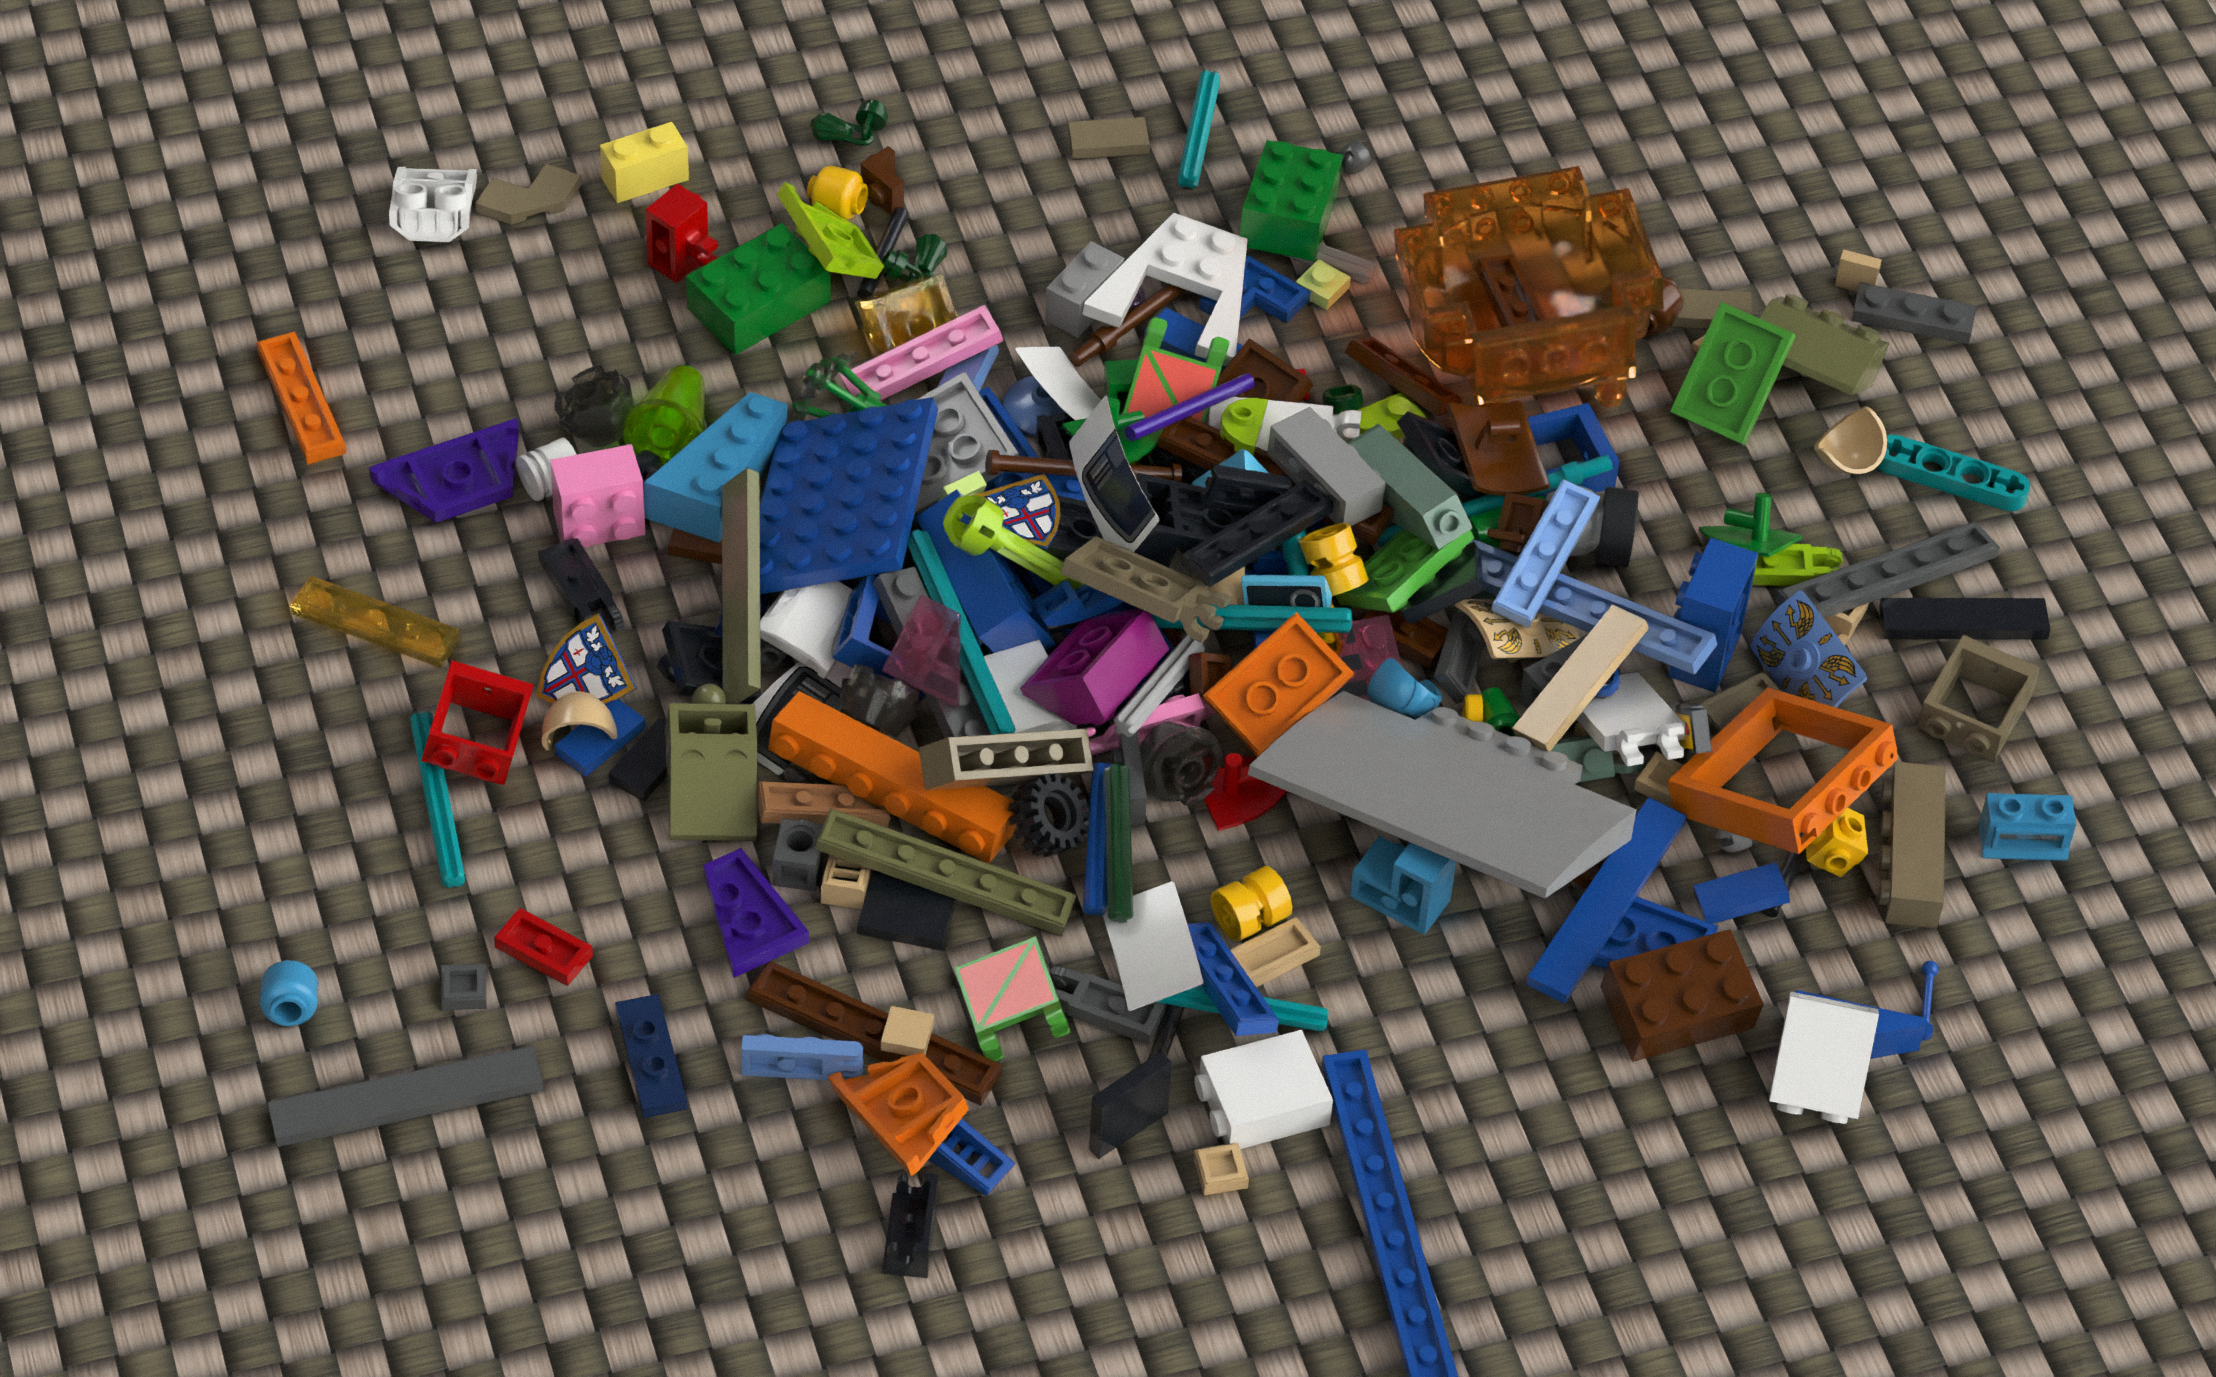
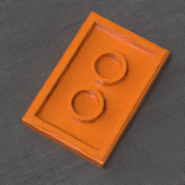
M1296 612L1203 695L1202 699L1243 743L1259 757L1280 736L1302 718L1325 703L1352 679L1354 672Z

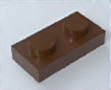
M1371 609L1361 622L1362 632L1429 669L1440 659L1448 632L1447 628L1427 617L1408 624L1401 613V609L1393 613Z

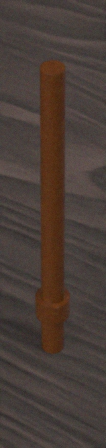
M1167 284L1129 311L1120 328L1112 325L1108 327L1101 326L1090 334L1089 341L1069 354L1071 363L1076 367H1080L1095 355L1105 354L1117 345V340L1186 290Z

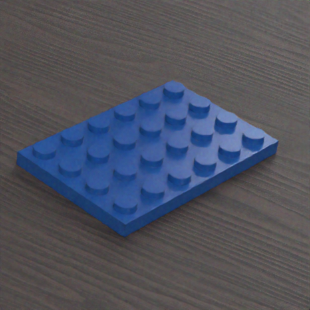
M933 397L920 400L910 399L902 403L882 407L872 406L864 410L844 414L835 413L823 418L807 421L797 420L790 422L783 428L782 435L776 443L760 504V595L902 570L938 413V407Z

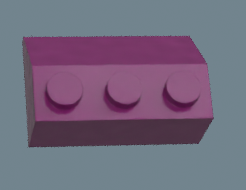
M1140 608L1094 616L1082 620L1020 687V690L1027 698L1073 725L1085 723L1100 725L1112 719L1116 714L1115 709L1137 691L1136 686L1140 681L1157 669V662L1166 654L1169 647L1151 614Z

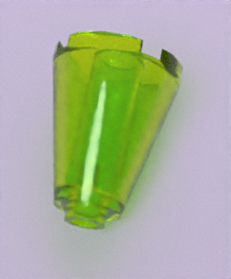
M678 365L672 367L630 410L625 420L623 439L626 445L632 444L635 456L641 451L648 449L660 456L662 463L665 465L705 431V381L703 376L690 366Z

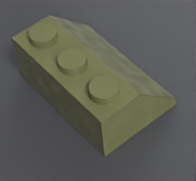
M1786 294L1785 298L1781 296L1770 300L1760 319L1796 335L1783 366L1849 395H1854L1872 387L1889 346L1888 342L1879 339L1881 334L1878 331L1863 325H1858L1857 329L1843 323V316L1822 309L1821 313L1807 308L1808 301L1792 294Z

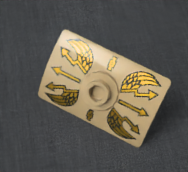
M1464 599L1455 604L1457 608L1466 613L1476 624L1485 640L1492 659H1507L1510 663H1514L1519 659L1545 658L1580 639L1574 626L1539 612L1529 628L1491 611L1495 599Z

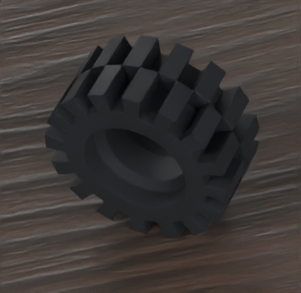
M1046 774L1017 787L1018 790L1013 792L1011 796L1014 802L1009 803L1008 811L1014 812L1015 816L1010 817L1009 821L1010 825L1017 824L1019 829L1013 833L1016 839L1023 837L1025 840L1022 846L1026 850L1033 848L1032 854L1036 856L1043 854V857H1050L1076 847L1077 844L1082 843L1085 839L1082 835L1088 833L1089 826L1083 823L1088 821L1090 816L1089 812H1083L1082 807L1088 805L1086 799L1079 800L1077 797L1081 792L1079 787L1070 788L1072 780L1068 777L1061 779V774ZM1044 803L1052 812L1054 827L1045 815Z

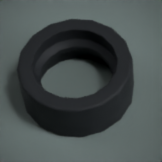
M1615 487L1605 488L1602 503L1604 510L1600 540L1596 548L1597 564L1629 567L1638 509L1639 492L1637 490Z

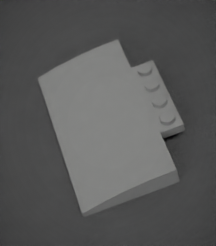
M1345 691L1326 701L1298 721L1249 765L1248 775L1542 898H1547L1631 841L1637 809L1575 785L1581 779L1583 765L1568 760V757L1560 752L1543 750L1531 745V742L1525 738L1511 737L1496 731L1488 723L1474 722L1461 717L1451 708L1437 707L1414 720Z

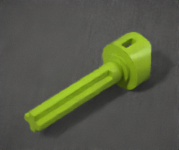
M977 495L961 496L949 507L943 520V526L950 541L960 550L969 555L977 556L990 548L1054 586L1065 579L1068 580L1074 590L1084 585L1079 581L1060 574L1064 564L1063 561L1003 527V510L987 498ZM963 513L971 517L967 525L960 521Z

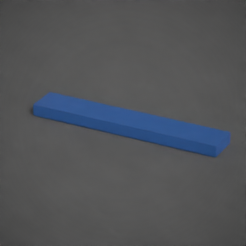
M1649 797L1635 816L1631 841L1608 856L1528 975L1527 986L1566 1004L1685 825L1687 815Z

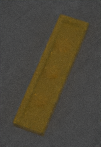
M311 575L290 604L291 614L439 668L443 667L461 639L460 629Z

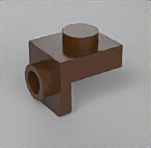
M888 146L880 152L870 155L861 163V176L863 183L868 187V199L875 206H880L888 214L892 215L895 208H904V181L895 175V151Z
M1506 493L1497 530L1488 528L1487 537L1499 543L1498 549L1521 554L1549 502L1540 498Z

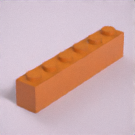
M800 691L773 719L768 745L769 751L835 785H846L855 796L880 807V804L885 806L890 814L940 838L967 854L989 864L1014 835L1013 832H1015L1016 824L1010 825L1009 818L1015 816V813L1008 811L1009 803L1014 802L1013 800L986 786L925 790L918 751Z

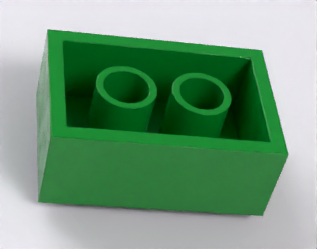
M1267 140L1242 208L1239 236L1248 239L1247 248L1315 261L1338 195L1343 155L1331 153L1324 149H1311L1291 145L1288 142Z
M780 223L686 275L687 309L734 355H737L831 302V272L825 270L818 258L809 252L808 247L783 223Z

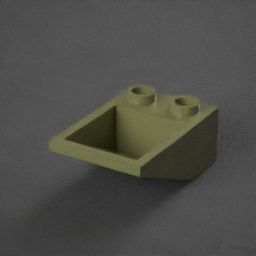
M710 683L703 684L693 693L692 704L669 703L665 743L670 840L756 841L757 731L755 705L726 704L725 693L719 686Z

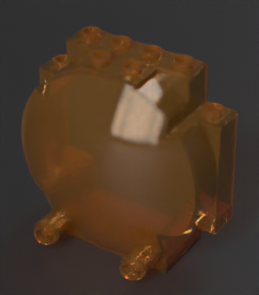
M1575 166L1423 193L1425 224L1394 229L1396 262L1409 299L1412 336L1417 347L1427 360L1442 372L1465 377L1471 386L1476 406L1479 407L1506 404L1510 399L1595 385V397L1603 406L1616 407L1620 405L1627 395L1626 379L1636 377L1635 342L1646 335L1651 311L1664 309L1663 276L1630 189L1626 188L1590 195L1580 167ZM1513 254L1546 320L1503 327L1474 270L1476 259Z

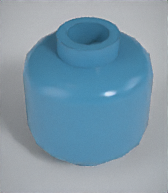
M291 960L276 962L268 967L262 975L259 1004L263 1015L269 1021L282 1026H295L308 1021L316 1012L318 1003L319 982L315 972L308 965Z

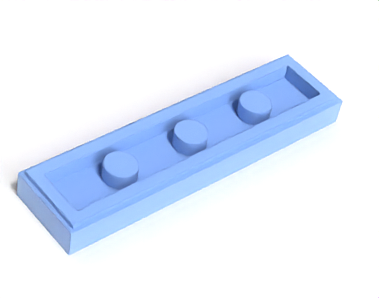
M1564 479L1561 481L1495 598L1491 611L1527 628L1531 626L1594 513L1600 496Z

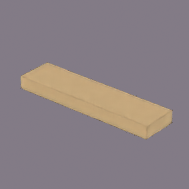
M1612 604L1512 727L1515 736L1529 740L1532 745L1551 751L1649 630L1646 620Z

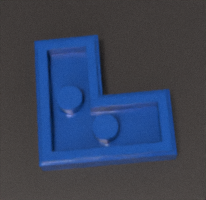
M1246 255L1240 318L1255 305L1285 323L1289 322L1310 301L1311 291ZM1203 296L1200 299L1199 309L1211 316L1217 301Z

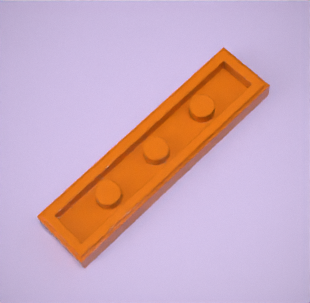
M296 332L256 342L257 352L307 465L346 454L345 442Z

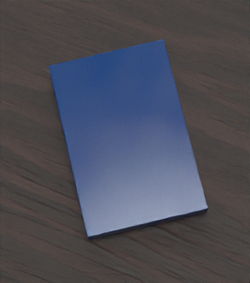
M1636 897L1592 964L1607 969L1608 963L1611 961L1717 933L1718 926Z

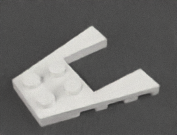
M1173 213L1085 301L1082 315L1120 328L1145 275L1217 301L1197 343L1195 355L1206 359L1211 340L1215 337L1225 338L1229 341V348L1223 365L1227 366L1236 355L1248 239Z

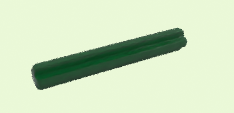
M1113 763L1104 770L1108 918L1111 921L1126 923L1127 920L1134 916L1130 776L1127 766Z

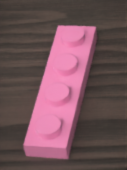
M983 305L851 369V371L870 389L882 395L881 401L1004 340L1000 329L986 306ZM840 374L847 392L853 396L861 393L843 374Z

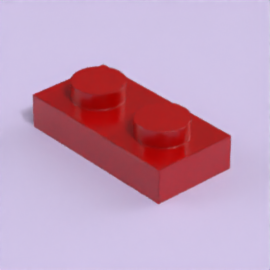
M519 908L494 937L495 948L566 986H569L593 957L592 945L522 908Z

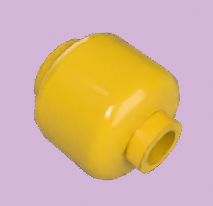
M828 165L822 168L817 176L813 175L810 178L807 186V197L811 199L812 206L817 201L838 216L850 220L856 214H861L864 210L868 198V187L863 183L862 176L858 172Z

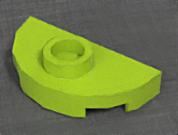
M1248 398L1237 400L1227 405L1223 411L1220 420V436L1223 440L1226 438L1235 445L1234 451L1238 452L1244 449L1252 456L1254 455L1268 399Z

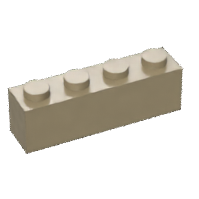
M1087 729L948 737L919 747L925 790L1022 784L1043 775L1054 773L1061 774V779L1065 777L1070 779L1094 771Z
M1895 761L1891 778H1883L1881 803H1888V811L1882 812L1880 836L1887 837V845L1881 846L1879 870L1886 871V879H1881L1878 905H1885V923L1936 929L1938 927L1944 904L1946 767Z

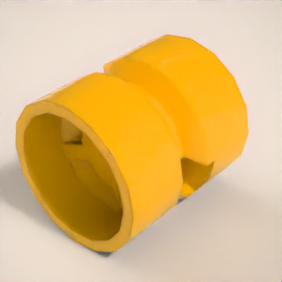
M1350 523L1330 525L1313 531L1299 540L1306 563L1315 567L1310 575L1324 576L1332 596L1357 588L1369 580L1361 556L1353 554L1357 544Z
M1263 866L1245 875L1242 878V883L1233 881L1213 891L1210 899L1216 921L1226 936L1233 942H1240L1258 933L1261 930V924L1270 927L1288 918L1292 914L1293 908L1286 885L1278 873L1270 866Z

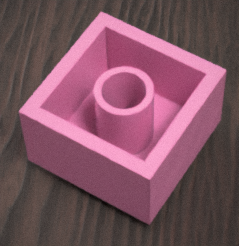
M632 444L550 460L554 517L562 542L578 538L583 548L596 544L627 540L646 535L643 479Z

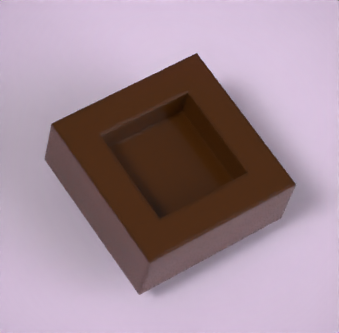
M1205 652L1189 655L1191 695L1199 693L1202 698L1210 688L1231 671L1230 655Z

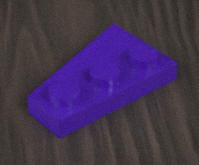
M742 848L703 865L705 883L733 978L809 943V931Z

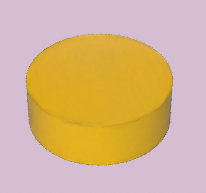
M1466 694L1464 696L1462 717L1474 722H1483L1482 694Z

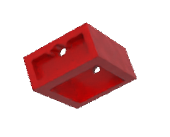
M451 660L421 761L485 781L505 785L534 684ZM450 703L511 720L504 750L442 733Z

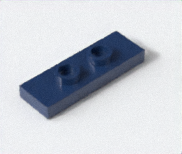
M659 994L615 1002L616 1015L643 1118L687 1110V1099Z

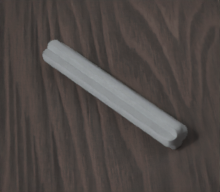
M1187 634L1180 640L1114 718V723L1116 724L1114 730L1118 735L1123 733L1127 737H1131L1137 732L1189 670V655L1204 652L1205 647L1201 642L1192 639Z

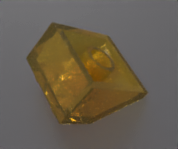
M943 274L925 275L855 302L868 340L879 355L957 318Z

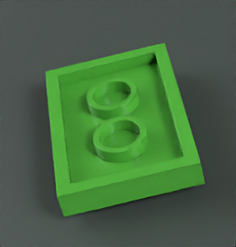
M1721 302L1670 412L1745 446L1796 335Z
M1402 528L1364 563L1369 580L1357 588L1335 596L1340 605L1391 613L1398 611L1408 603V599L1419 588L1432 582L1435 574L1442 567L1459 557L1462 549L1474 539L1471 530L1438 550Z

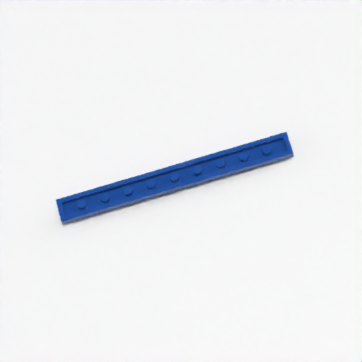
M1365 1049L1324 1055L1322 1058L1324 1077L1333 1099L1332 1106L1407 1377H1458L1367 1051Z

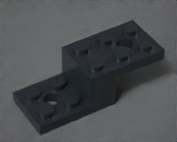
M1137 473L1136 479L1140 488L1157 514L1159 522L1134 553L1169 568L1177 548L1190 550L1251 512L1202 505L1199 495L1202 489H1206L1205 487ZM1057 495L1061 514L1058 531L1048 549L1042 550L1064 562L1065 558L1094 537L1104 538L1086 501ZM1257 558L1256 560L1252 561L1251 564H1255V565H1256L1257 562H1258V560H1259V558Z

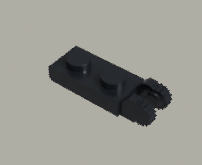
M572 538L538 552L540 564L574 618L578 617L579 622L582 623L593 616L592 611L602 608L606 621L614 631L624 627V620L619 608H617L612 599L610 588L578 538Z

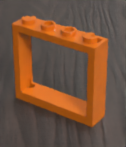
M1767 687L1710 740L1712 751L1695 754L1667 780L1673 809L1687 815V819L1800 854L1898 759L1893 726L1887 722ZM1782 730L1851 750L1790 809L1721 788Z

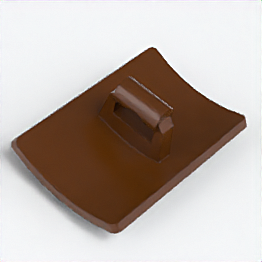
M1517 400L1506 404L1485 407L1467 406L1450 402L1446 406L1472 487L1476 491L1505 496L1506 493L1525 495L1550 487L1546 470L1521 401Z

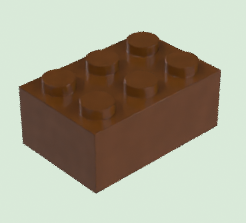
M1731 929L1611 961L1608 963L1600 985L1632 1062L1754 1029L1764 1005Z

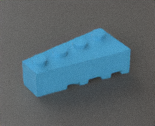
M749 392L644 482L645 519L719 543L722 539V486L746 468L759 472L760 481L772 462L776 443L782 435L783 428L787 425L788 404Z

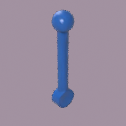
M1926 961L1921 967L1922 973L1925 975L1921 1017L1927 1018L1922 1037L1923 1041L1929 1040L1933 1033V1026L1929 1023L1933 979L1939 971L1938 965L1934 961Z

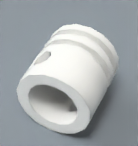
M564 437L554 440L547 445L540 446L535 451H529L526 455L517 456L516 466L518 474L527 493L535 501L552 496L550 460L577 455L572 445Z

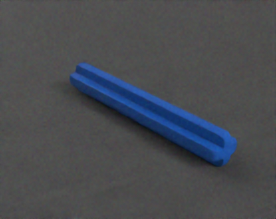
M1097 762L1093 765L1094 771H1092L1083 911L1089 916H1102L1106 913L1107 907L1104 770L1110 767L1112 763Z

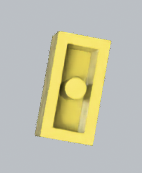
M673 122L600 145L601 178L616 203L689 180L688 146Z

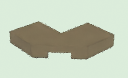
M545 164L529 189L493 177L475 203L476 213L512 225L527 221L526 216L545 211L549 215L564 211L582 185L581 175Z

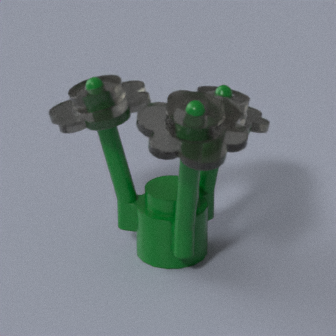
M854 351L849 357L842 352L838 357H832L831 360L825 357L819 363L811 365L803 379L805 387L803 388L802 395H799L798 401L794 402L792 407L795 409L793 418L803 422L806 414L818 418L835 414L810 406L811 398L814 399L819 391L824 388L850 404L846 413L864 410L872 406L882 407L887 405L880 401L882 395L870 389L847 367L858 355ZM843 374L861 393L853 396L833 383V380L838 375Z

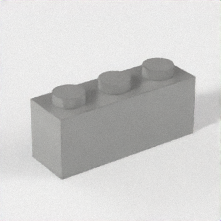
M1311 407L1271 425L1267 455L1297 485L1305 480L1333 501V513L1328 515V517L1335 524L1350 523V526H1353L1382 511L1386 482L1380 477L1381 474L1377 470L1372 469L1358 455L1356 449L1352 445L1347 444L1333 430L1331 424L1327 420L1322 419Z

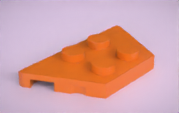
M923 1053L901 1057L893 1062L884 1061L868 1065L869 1074L844 1080L841 1072L828 1076L832 1090L910 1176H913L921 1169L969 1110L964 1096Z

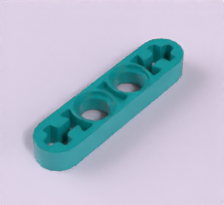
M1887 435V450L1882 462L1877 466L1880 471L2006 511H2017L2023 508L2027 503L2030 492L2028 478L2017 471L1901 435ZM1891 452L1897 453V456H1890ZM1911 457L1915 458L1914 464L1910 463ZM1925 462H1935L1943 470L1937 472L1929 471L1922 464ZM1964 474H1974L1982 482L1971 484L1964 481L1961 476ZM1990 482L1994 483L1993 488L1989 487ZM2008 488L2015 490L2014 493L2007 492Z

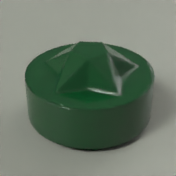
M1344 384L1334 386L1322 394L1323 405L1333 406V414H1340L1347 410H1358L1364 405L1362 389L1356 385Z

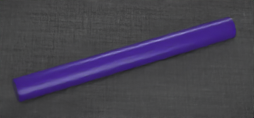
M1246 373L1126 426L1124 430L1125 436L1131 442L1254 388V379L1250 374Z

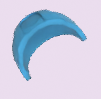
M1389 658L1381 664L1372 676L1368 686L1370 702L1412 719H1417L1437 708L1443 698L1440 691L1431 681L1425 679L1419 683L1393 658Z

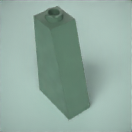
M1375 425L1347 443L1352 445L1358 455L1372 469L1377 470L1381 474L1380 477L1386 482L1383 504L1395 509L1392 522L1438 550L1473 528L1457 494L1381 425Z

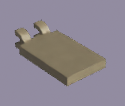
M1097 536L1065 558L1060 573L1172 623L1179 620L1182 622L1187 635L1201 643L1207 639L1210 630L1201 627L1197 623V616L1208 628L1215 631L1222 626L1224 618L1215 615L1217 608L1212 605L1225 608L1230 603L1232 597L1225 593L1208 591V586L1205 583Z

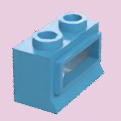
M1987 793L1978 824L1982 858L2068 861L2069 847L2076 827L2072 795Z

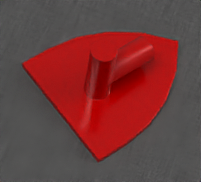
M1231 753L1224 757L1211 758L1189 764V769L1218 831L1239 826L1259 818L1272 809L1288 792L1248 775L1249 765L1256 759L1255 757Z

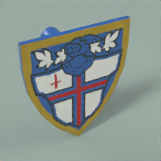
M1045 474L976 494L1000 506L1003 510V527L1041 549H1048L1057 534L1061 514L1059 499Z
M600 613L580 623L564 635L552 650L541 672L536 697L554 704L557 698L562 695L580 691L593 694L601 702L607 704L637 689Z

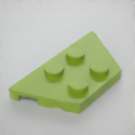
M784 182L776 195L796 224V232L807 241L810 246L808 248L809 252L818 258L824 269L834 273L876 279L884 265L859 227L838 216L817 201L813 206L803 203L795 192L796 188Z

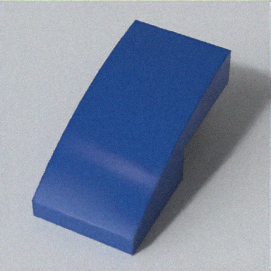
M1065 579L1031 602L1048 627L1089 619L1118 606L1124 601L1085 584L1074 590L1068 580Z

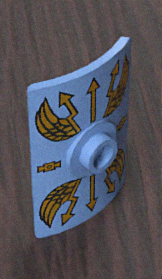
M1797 591L1781 604L1764 622L1750 644L1751 650L1782 692L1837 708L1848 695L1867 681L1864 670L1803 591Z

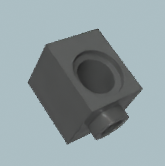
M782 818L773 856V886L816 892L825 853L816 850L815 846L823 824L813 823L808 820Z

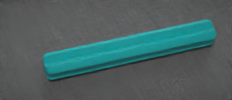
M1204 70L1199 76L1178 173V184L1182 188L1189 187L1194 189L1199 183L1220 85V75L1216 71L1209 72Z
M1200 985L1157 1001L1163 1004L1219 1013ZM1263 997L1278 1017V1024L1320 1032L1325 1031L1329 1016L1326 1008Z

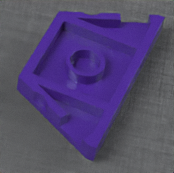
M515 418L370 466V479L374 484L435 523L511 498L514 491L519 422Z

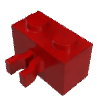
M677 183L645 209L647 263L649 266L675 283H678L698 266L703 267L718 258L712 254L718 248V242L708 236L707 202L699 194L690 192Z

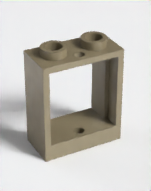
M1963 635L1923 702L1917 729L1930 734L1932 737L1961 747L1974 755L1995 762L2034 694L2040 667ZM1959 676L2013 699L1997 728L1943 706Z

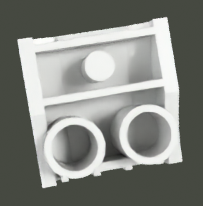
M398 167L393 181L389 225L409 241H452L469 229L471 204L476 189L477 169L440 170Z
M835 581L782 591L760 620V638L817 671V675L824 679L837 662V660L833 659V654L849 594L853 590L841 582Z

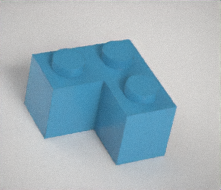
M1379 836L1353 870L1350 897L1425 935L1451 901L1456 861L1413 843H1409L1407 847H1404L1401 844L1392 843Z

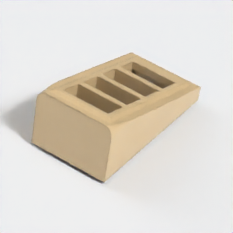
M829 855L821 884V904L862 910L873 870ZM839 866H841V867H848V868H855V869H861V870H860V871H854V870L840 869ZM836 877L857 880V882L838 880Z

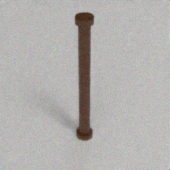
M988 450L986 455L985 469L988 475H997L998 471L1077 477L1073 460L1000 455L998 450ZM1171 463L1169 467L1129 464L1135 477L1137 473L1178 482L1182 480L1180 464Z

